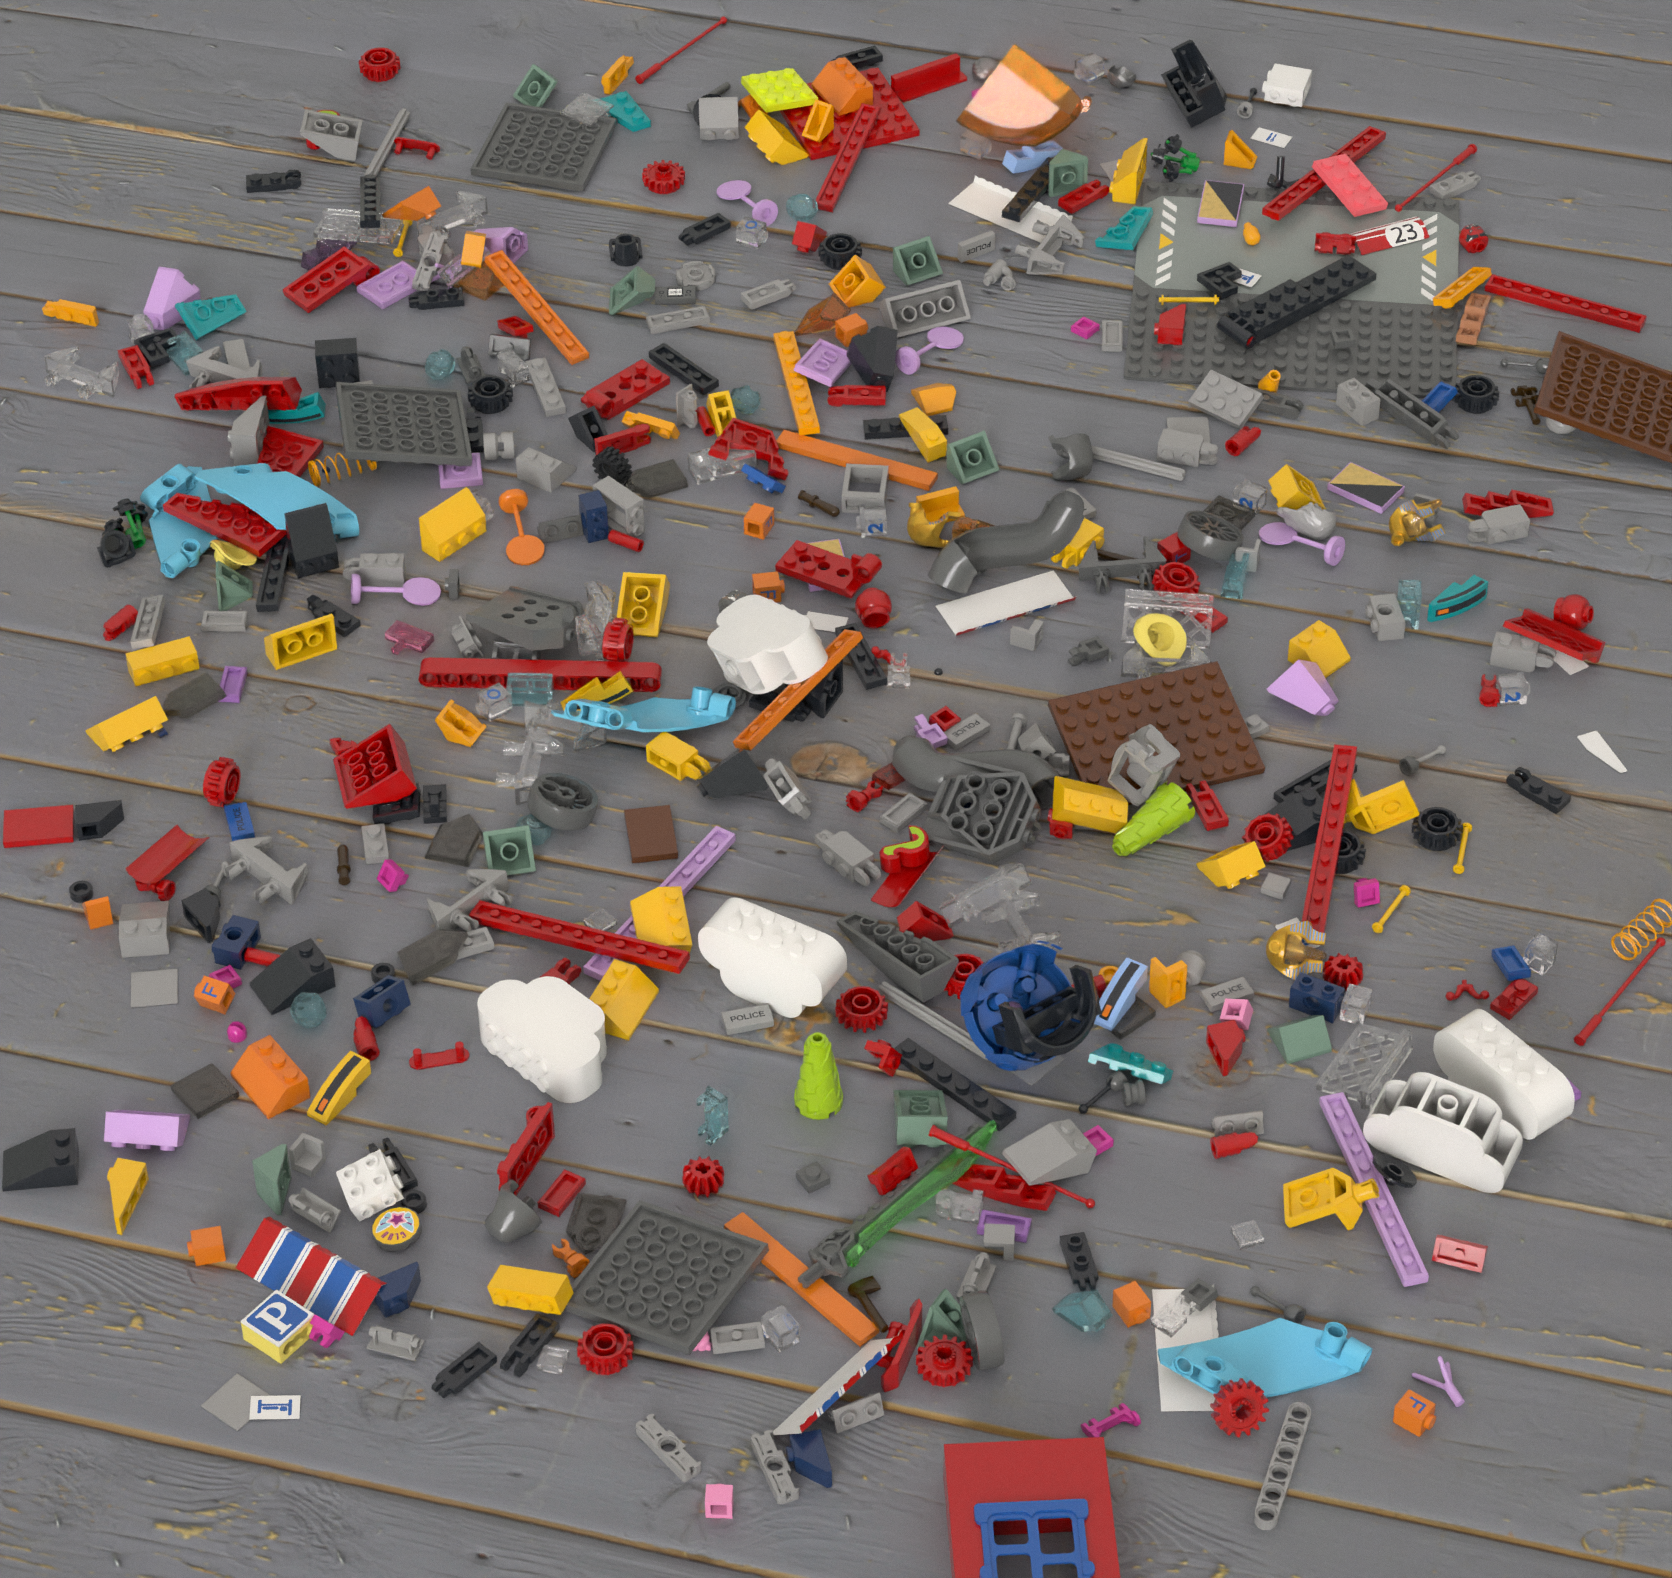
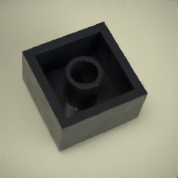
M356 338L315 340V359L319 388L336 387V382H360Z

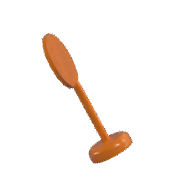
M520 489L507 490L500 495L498 503L501 510L514 514L519 536L509 541L506 546V555L510 561L518 565L534 564L543 557L544 544L535 536L524 535L519 512L528 505V496L526 492Z

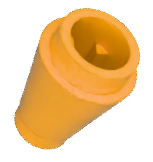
M1271 370L1259 381L1258 388L1277 393L1281 377L1280 373L1277 370Z

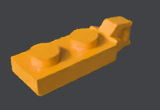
M621 56L602 76L601 83L604 88V94H612L628 76V69L634 64L632 56Z
M59 299L57 302L47 301L42 308L43 314L49 317L55 316L57 319L95 327L99 324L95 306Z
M626 411L621 421L624 426L634 428L635 425L643 423L650 426L649 434L651 432L658 433L659 436L665 439H678L680 435L675 423L639 412L635 414Z

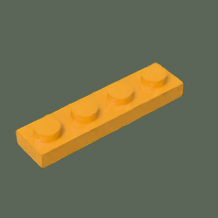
M1472 267L1433 297L1434 306H1442V308L1453 307L1454 304L1464 299L1468 293L1474 291L1477 286L1484 283L1492 275L1491 268Z

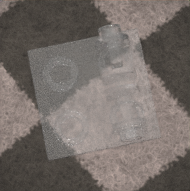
M583 92L560 111V114L590 127L602 116L611 117L609 110L614 105Z

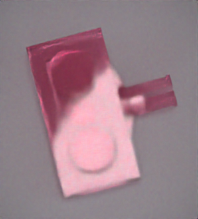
M396 620L385 632V639L396 643L391 648V652L394 655H398L404 648L423 653L434 642V634Z

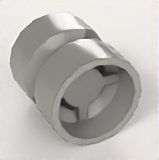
M513 431L501 432L500 435H497L495 432L483 433L485 460H497L499 456L502 459H515ZM498 442H504V449L498 450Z

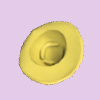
M215 539L210 541V546L215 550V561L219 560L233 570L239 569L242 565L249 566L257 562V556L231 543Z
M1160 613L1147 614L1137 619L1133 632L1137 642L1145 652L1166 665H1171L1180 660L1186 649L1187 638L1184 629L1177 620Z

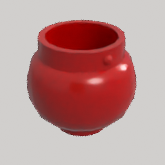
M868 588L857 597L855 610L865 627L879 628L889 622L892 603L886 592L877 588Z
M1572 594L1565 598L1559 597L1554 606V620L1579 631L1586 628L1588 623H1591L1593 620L1594 609L1593 606H1590L1587 598Z

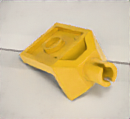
M1355 779L1352 780L1345 823L1352 822L1355 828L1370 834H1376L1420 815L1419 809L1404 780L1364 797Z
M1335 1168L1283 1184L1285 1223L1289 1228L1335 1213L1348 1231L1352 1230L1363 1211L1362 1203L1379 1197L1378 1185L1373 1178L1361 1183H1355L1350 1176Z

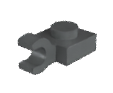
M1098 636L1081 641L1078 644V648L1075 647L1069 650L1072 658H1069L1068 662L1072 666H1077L1085 658L1091 662L1106 657L1109 654V648Z

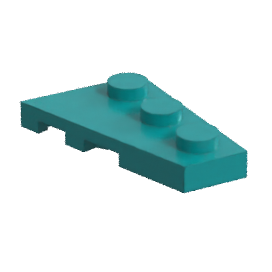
M627 91L618 92L617 94L592 101V108L596 110L601 109L604 111V115L616 118L617 123L632 132L651 127V120Z
M1133 206L1119 219L1120 223L1115 227L1108 228L1106 230L1107 234L1103 238L1098 237L1095 240L1096 247L1133 250L1153 216V209L1151 207Z
M236 294L202 301L181 302L174 305L195 340L247 312Z
M1115 1043L1107 1044L1091 1052L1087 1061L1092 1064H1096L1098 1060L1109 1063V1069L1116 1071L1118 1069H1129L1133 1076L1159 1084L1171 1080L1173 1070L1166 1068V1064L1159 1061L1151 1062L1144 1059V1055L1137 1052H1127L1123 1050L1122 1046Z

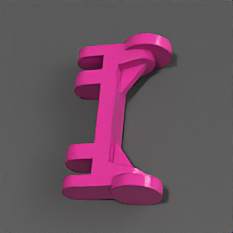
M1124 1403L1119 1404V1409L1117 1407L1110 1409L1111 1416L1100 1422L1092 1418L1088 1421L1089 1426L1087 1423L1081 1424V1429L1088 1437H1100L1102 1432L1121 1422H1127L1137 1427L1141 1424V1420L1134 1410L1131 1411Z

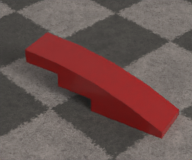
M1511 490L1509 495L1488 491L1486 497L1465 493L1462 498L1464 513L1482 516L1484 511L1519 504L1528 518L1552 516L1554 513L1551 498L1517 490Z
M959 1163L950 1179L952 1184L975 1194L999 1202L1043 1211L1048 1210L1056 1195L1054 1186H1029L1021 1176L1008 1175L1004 1167Z

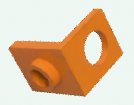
M750 94L738 101V107L742 105L750 119L758 110L766 113Z

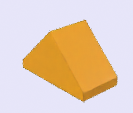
M815 99L802 136L820 142L834 129V106Z
M1230 130L1225 141L1224 165L1252 169L1258 156L1233 130Z
M466 231L461 265L481 268L486 234Z

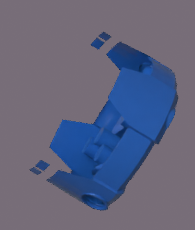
M1037 941V942H1039V943H1044V944H1048V943H1049V942H1045V941ZM1029 944L1001 953L987 960L975 972L969 975L960 994L961 1016H964L965 1025L975 1045L986 1055L985 1058L996 1064L1000 1069L1008 1071L1027 1070L1056 1057L1052 1056L1048 1060L1034 1063V1061H1039L1040 1059L1038 1058L1043 1055L1036 1052L1022 1054L998 1045L992 1026L1002 1022L999 1004L1003 1002H1017L1025 1010L1069 986L1072 987L1065 974L1054 963L1057 951L1049 947ZM1055 944L1050 945L1059 950L1063 949ZM1071 1019L1072 1021L1080 1023L1077 1019ZM1064 1021L1060 1022V1025L1056 1028L1046 1029L1045 1031L1041 1032V1035L1039 1037L1052 1033L1053 1031L1058 1029Z

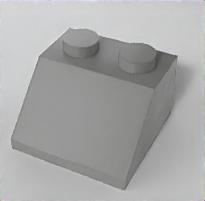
M738 97L699 98L700 140L739 139Z
M530 447L516 458L517 478L550 493L576 471L575 466Z

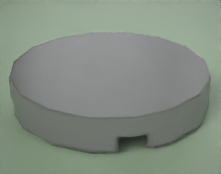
M701 261L684 263L676 271L677 284L679 286H695V291L708 289L716 281L713 266L710 264L708 266L704 265V262Z

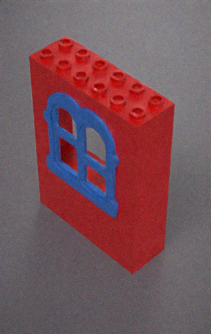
M1104 1437L944 1444L943 1479L952 1578H998L996 1558L1005 1555H1028L1031 1561L1032 1578H1043V1566L1054 1564H1074L1077 1568L1078 1578H1120ZM1073 1532L1074 1552L1043 1554L1040 1549L1039 1533ZM1028 1534V1542L1026 1544L997 1545L994 1541V1535Z

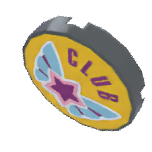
M394 1207L381 1212L374 1219L371 1226L373 1240L380 1248L387 1251H399L408 1248V1244L413 1241L415 1243L422 1233V1223L418 1214L406 1207Z

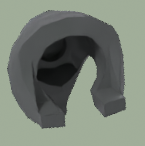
M1077 433L1062 438H1055L1053 435L1048 437L1057 455L1069 459L1066 464L1060 466L1055 472H1051L1054 479L1076 480L1088 475L1092 471L1093 452L1088 435Z
M511 1179L501 1186L497 1203L492 1213L485 1219L484 1224L488 1232L503 1243H510L528 1235L542 1223L540 1217L533 1210L536 1204L534 1200L529 1196L520 1200L513 1194L519 1185Z

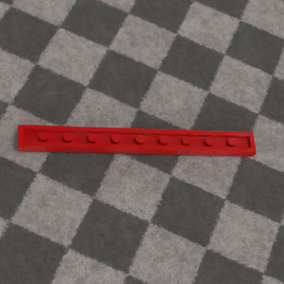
M1369 126L1330 157L1347 154L1355 163L1385 140L1386 132ZM1312 169L1262 208V215L1279 221L1325 186L1326 183Z
M1334 744L1301 921L1311 922L1312 928L1321 933H1325L1355 769L1357 746Z
M479 900L469 914V917L477 920L479 925L677 974L681 973L690 960L689 951Z

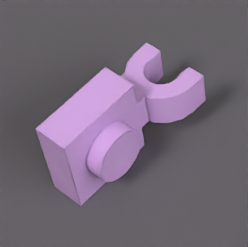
M923 714L915 716L914 720L918 724L914 726V730L917 732L916 736L926 738L935 748L947 744L948 737L937 723L930 725Z

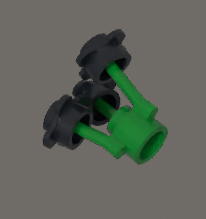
M1178 134L1167 138L1164 144L1165 149L1160 148L1161 144H1159L1158 149H1154L1151 152V160L1155 161L1153 167L1156 166V163L1162 165L1163 159L1166 160V165L1163 166V175L1165 179H1169V182L1177 179L1179 173L1191 175L1192 172H1196L1200 162V158L1196 157L1197 153L1190 152L1181 147L1182 141L1179 139ZM1178 151L1186 154L1181 159L1165 155L1168 152L1176 154Z
M129 498L122 499L117 503L118 506L113 508V511H118L120 516H127L131 527L125 531V535L130 534L134 548L138 549L146 543L141 523L148 517V512L145 511L146 506L144 504H138L137 501H131ZM111 519L106 522L104 526L105 531L102 533V536L111 530L123 533L124 527L121 525L123 519Z

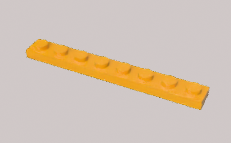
M794 331L773 333V340L799 435L820 433V425L807 378L794 371L796 363L801 359Z

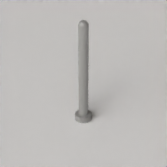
M1016 713L1011 718L1013 727L1007 749L1016 750L1021 729L1027 723V718L1023 714Z

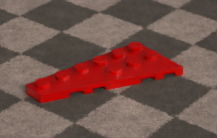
M267 425V434L264 437L263 448L260 451L257 464L266 463L273 472L287 471L301 477L308 468V462L314 460L324 448L323 440Z
M176 493L163 504L164 512L258 557H261L287 534L286 530L276 529L267 520L244 504L231 502L230 505L222 504L221 500L215 499L212 502L203 501L201 497Z

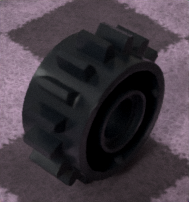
M837 233L826 237L823 243H820L818 254L820 261H823L824 265L834 270H841L854 255L861 258L862 247L861 243L857 242L853 236Z
M488 375L480 377L472 383V387H468V402H470L471 407L474 406L481 413H499L509 407V402L513 401V388L510 386V383H507L505 379L499 376Z
M1470 375L1461 379L1460 383L1455 384L1458 393L1454 396V402L1458 403V407L1466 412L1473 414L1485 413L1491 410L1493 406H1496L1497 401H1499L1500 392L1498 391V386H1495L1494 382L1485 376Z
M1431 807L1422 812L1420 811V815L1413 819L1411 833H1414L1413 839H1417L1418 844L1431 851H1444L1452 846L1455 847L1456 841H1461L1463 825H1461V819H1458L1452 811L1442 807Z
M1343 830L1335 874H1347L1357 870L1358 865H1363L1366 849H1364V842H1360V837L1346 830Z

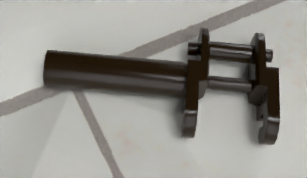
M1527 385L1518 386L1517 391H1515V388H1511L1510 392L1513 396H1525L1522 397L1521 402L1519 399H1516L1515 405L1517 407L1526 406L1532 423L1538 425L1541 422L1539 415L1533 413L1534 404H1536L1538 395H1536L1538 389L1534 386L1527 387Z

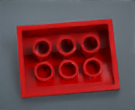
M388 724L333 759L346 809L398 801L403 797L411 795L417 789L405 742L391 724Z

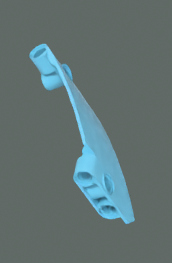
M266 463L206 469L199 471L195 475L196 480L214 487L218 493L227 494L243 503L276 529L286 530L284 513L326 503L334 538L335 534L338 535L339 539L359 536L357 516L349 508L325 491L287 471L273 472Z
M177 464L149 485L140 496V501L154 510L152 517L149 519V525L161 563L160 571L165 574V577L174 578L187 567L196 566L199 563L200 556L211 547L210 541L218 539V537L164 512L163 504L176 493L198 496L203 501L211 502L206 483L195 479V475L202 470V467L188 466L186 468L182 464Z
M693 687L691 699L653 697L645 701L620 707L601 701L576 699L569 701L564 711L551 710V714L556 717L611 730L625 728L639 732H670L704 727L728 720L735 710L736 699L732 696L713 693V690L709 688ZM577 705L580 706L581 711H577Z
M1277 1318L1268 1323L1231 1335L1187 1345L1161 1348L1157 1352L1160 1364L1212 1394H1217L1220 1391V1386L1229 1384V1380L1238 1382L1239 1378H1243L1246 1384L1249 1380H1252L1256 1386H1259L1264 1391L1263 1394L1268 1398L1316 1387L1357 1372L1359 1373L1369 1360L1373 1348L1354 1337L1347 1339L1348 1332L1346 1327L1338 1322L1327 1323L1323 1331Z

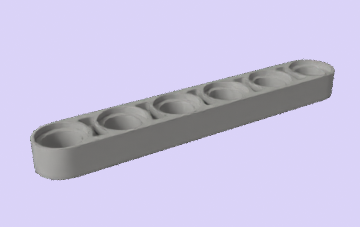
M1294 1402L1288 1407L1255 1508L1254 1523L1259 1529L1272 1530L1278 1524L1310 1425L1311 1408L1306 1403ZM1299 1411L1303 1412L1306 1417L1297 1419L1292 1414ZM1294 1431L1300 1437L1291 1439L1286 1436V1433ZM1287 1451L1290 1452L1293 1455V1457L1290 1459L1281 1458L1279 1454L1281 1452ZM1275 1472H1283L1286 1474L1287 1477L1284 1479H1276L1275 1477H1273L1272 1474ZM1275 1492L1280 1495V1498L1271 1500L1266 1497V1494ZM1261 1513H1270L1273 1519L1266 1521L1261 1519L1259 1515Z

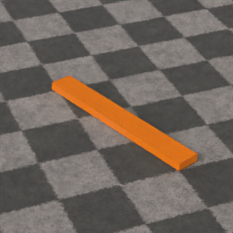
M503 250L485 257V263L571 365L589 358V352Z
M783 430L776 440L779 449L846 467V463L889 466V480L930 491L938 479V473L805 435H799L787 430Z
M845 629L825 648L828 655L826 664L810 678L796 684H789L734 739V746L751 751L863 639L861 632Z
M741 1212L724 1224V1229L768 1243L769 1251L761 1260V1263L859 1347L879 1334V1330L871 1320L821 1278L817 1279L808 1288H804L802 1283L798 1282V1277L809 1268L744 1212Z

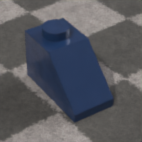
M417 1261L378 1277V1279L387 1284L380 1287L374 1301L385 1318L409 1308L421 1282Z
M821 1429L789 1435L790 1446H786V1455L788 1462H793L795 1472L826 1488L832 1487V1469Z

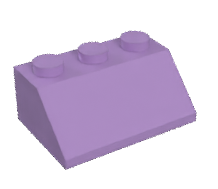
M120 1109L107 1111L104 1142H111L112 1147H126V1143L136 1144L138 1149H151V1145H159L160 1150L175 1151V1147L183 1145L190 1121V1114Z

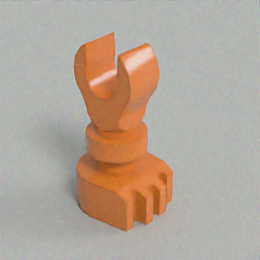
M561 1239L563 1248H557L552 1244L553 1255L556 1258L563 1259L567 1264L566 1267L569 1275L576 1278L590 1261L583 1254L572 1250L568 1240Z

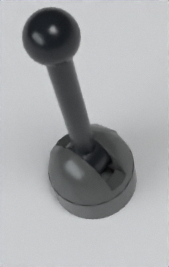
M1114 1070L1109 1074L1106 1079L1107 1086L1086 1104H1081L1078 1108L1079 1112L1082 1114L1087 1113L1088 1108L1109 1090L1120 1091L1122 1082H1128L1125 1075L1119 1070Z

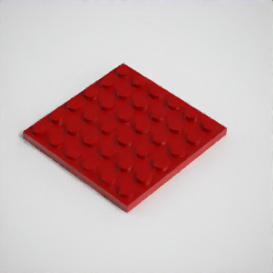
M879 68L860 71L873 85L872 106L880 107V113L863 149L920 136V129ZM811 82V83H806V84L809 86V88H810V89L815 93V95L818 97V100H819V101H822V102L827 103V102L812 88V82ZM813 105L780 110L797 140L809 154L808 157L811 161L838 154L858 112L856 110L839 116L834 111V129L822 141L817 142L802 136Z

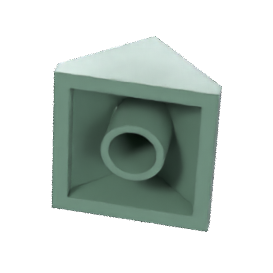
M1065 149L1059 151L1049 163V197L1066 195L1087 183V156Z
M930 236L893 248V272L906 286L943 274Z
M985 430L947 444V469L961 484L1000 470Z
M529 825L483 832L484 853L488 869L505 870L507 875L536 871Z
M1311 1015L1267 1028V1032L1287 1064L1332 1052L1323 1015Z
M281 1144L252 1161L257 1194L276 1215H282L291 1181L287 1144Z

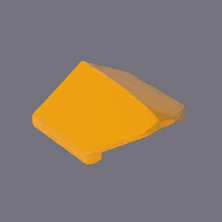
M935 383L911 389L912 395L927 416L953 410L956 390L952 384Z
M450 700L436 717L435 721L447 741L471 747L484 731L486 725L482 724L467 709L455 704L454 700Z

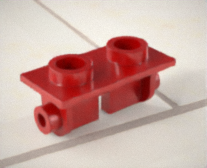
M1328 232L1316 233L1315 251L1332 254L1333 247H1337V254L1351 255V253H1355L1356 236L1346 233L1341 235Z

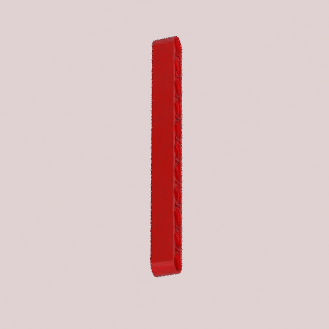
M429 657L421 661L418 680L425 687L579 690L596 677L601 683H604L621 671L631 685L633 692H655L661 686L662 668L654 662Z

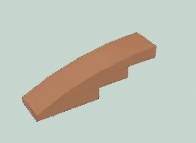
M1477 293L1470 294L1455 342L1476 345L1487 315L1491 296Z

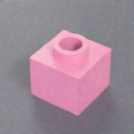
M1225 998L1220 1020L1221 1022L1235 1020L1239 1029L1248 1030L1253 1008L1248 1000Z
M706 1484V1518L732 1519L734 1503L733 1485Z

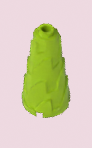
M1168 781L1156 788L1152 796L1145 801L1146 803L1114 836L1112 845L1114 852L1119 856H1128L1131 853L1133 855L1147 844H1152L1165 834H1170L1181 825L1192 820L1195 816V808L1193 806L1189 809L1187 804L1191 802V799L1185 791L1173 782L1167 785Z
M820 1032L809 1035L805 1040L803 1062L800 1066L799 1080L797 1081L794 1094L795 1107L800 1109V1114L817 1120L829 1118V1114L834 1111L836 1115L843 1106V1092L832 1052V1045L826 1035Z

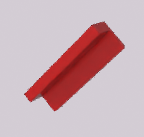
M955 53L891 75V88L900 101L904 103L967 81V76L960 71V56Z

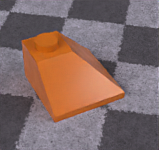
M427 186L383 213L382 216L389 219L414 221L425 217L428 220L437 214L435 210L440 208L441 205L431 188Z

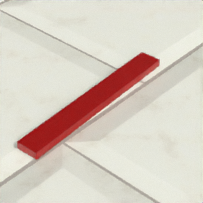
M861 103L814 202L815 209L833 213L877 120L880 107Z
M1494 274L1491 275L1485 285L1486 292L1640 333L1646 323V315Z

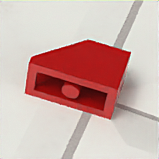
M798 221L792 245L797 247V251L809 253V250L816 252L820 243L826 237L827 232L817 225Z
M1186 304L1178 305L1160 314L1159 323H1155L1154 335H1158V344L1182 345Z
M915 901L897 917L899 931L903 933L906 930L913 932L916 938L922 939L926 937L932 941L951 939L954 936L949 919L918 901Z
M1235 1020L1207 1026L1206 1044L1222 1076L1229 1074L1242 1054V1044L1245 1042L1244 1031L1242 1028L1239 1029Z

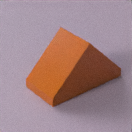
M108 896L82 903L90 930L113 924Z

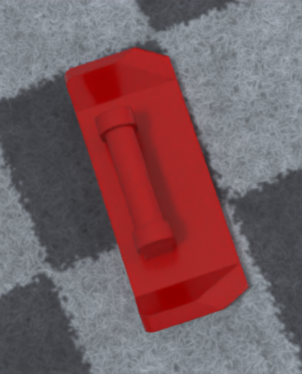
M916 1299L910 1307L908 1326L896 1321L891 1322L889 1325L886 1339L897 1336L901 1330L903 1338L894 1357L890 1356L891 1349L876 1363V1365L886 1368L881 1375V1387L884 1392L899 1387L922 1333V1302L920 1299Z

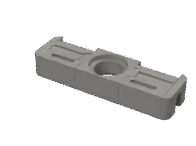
M436 232L430 233L412 281L413 289L419 291H428L430 289L429 286L432 278L435 276L438 268L435 265L427 266L424 261L431 258L435 261V264L440 263L444 246L447 244V236L442 235L439 237Z
M655 1414L646 1416L645 1422L640 1420L636 1423L637 1436L681 1481L687 1482L701 1473V1461L696 1462L686 1452V1446L671 1430L666 1431L656 1421ZM666 1444H672L676 1447L669 1452L661 1449Z
M766 1430L764 1435L761 1436L759 1433L753 1434L751 1436V1447L777 1504L781 1505L799 1499V1488H795L791 1480V1469L782 1449L778 1450L775 1445L773 1431ZM772 1463H778L782 1468L772 1471L768 1466Z

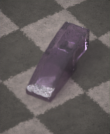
M342 232L317 240L316 248L302 253L301 267L311 270L344 246L351 250L357 244L358 239Z

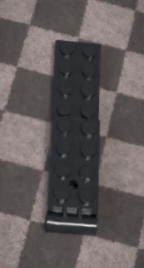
M1347 255L1297 282L1289 279L1228 311V315H1224L1219 319L1217 328L1246 349H1250L1256 343L1375 281L1377 273L1350 255Z

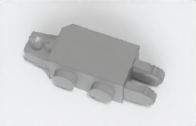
M774 758L769 759L765 764L767 772L763 775L764 779L782 806L796 816L798 814L805 820L811 815L807 807L812 802L811 798L792 770L781 761L778 762Z
M825 829L815 835V843L823 850L822 857L824 861L833 866L841 876L846 877L852 883L857 881L863 886L870 884L868 875L876 880L881 877L879 868L874 864V853L847 831H840L834 835Z

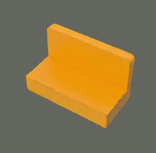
M956 486L916 496V503L922 504V508L926 512V519L930 522L937 521L948 511L960 513V518L947 519L946 523L965 518V513L959 505V490Z
M1156 957L1152 958L1150 963L1149 992L1165 1008L1184 1000L1186 995L1187 965L1180 960L1165 967Z

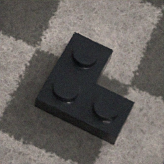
M1227 262L1198 273L1197 281L1220 299H1224L1238 293V286L1232 281L1241 278L1242 271L1231 262Z
M170 327L135 339L134 345H138L150 368H154L170 362L169 355L165 350L180 345V338Z
M419 783L416 784L417 789L407 797H403L398 801L373 805L374 824L384 823V825L396 821L412 820L420 817L421 790Z

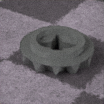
M731 683L722 684L713 689V693L730 694V696L735 697V709L738 710L740 706L745 705L747 694L744 689Z

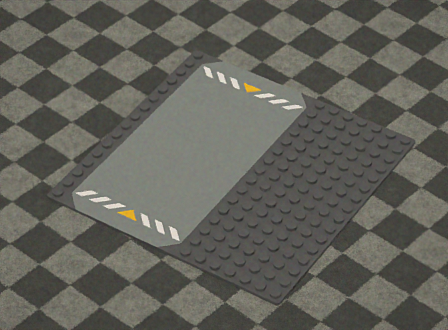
M1144 182L1141 207H1151L1153 209V216L1137 243L1124 379L1201 384L1210 370H1213L1247 387L1258 388V383L1271 370H1277L1281 375L1278 389L1337 393L1338 385L1352 378L1358 380L1366 388L1368 387L1366 383L1371 378L1381 383L1389 378L1417 398H1425L1440 382L1455 387L1457 374V342L1455 341L1458 302L1451 308H1442V306H1434L1433 297L1458 279V200L1451 198L1415 197L1403 207L1402 211L1397 212L1395 205L1401 204L1410 196L1382 195L1388 202L1386 210L1354 217L1332 191H1317L1285 217L1277 221L1262 215V208L1284 192L1285 189L1244 187L1237 227L1197 223L1204 185L1176 182ZM1412 217H1419L1427 229L1429 238L1361 255L1359 247L1355 243V253H1351L1350 256L1377 273L1376 280L1256 343L1250 349H1246L1217 328L1219 319L1224 315H1228V311L1289 279L1297 282L1347 256L1337 254V247H1333L1332 254L1315 251L1316 233L1351 234ZM1247 222L1255 226L1261 236L1259 243L1253 246L1247 244L1243 237L1244 224ZM1227 262H1231L1239 269L1262 275L1253 287L1233 282L1238 286V293L1224 299L1219 298V302L1214 305V302H1164V305H1161V302H1159L1161 295H1164V297H1214V293L1197 281V274ZM1186 304L1182 345L1158 344V335H1154L1155 323H1159L1160 314L1178 305ZM1351 328L1356 340L1355 347L1335 349L1330 337V331L1333 329Z

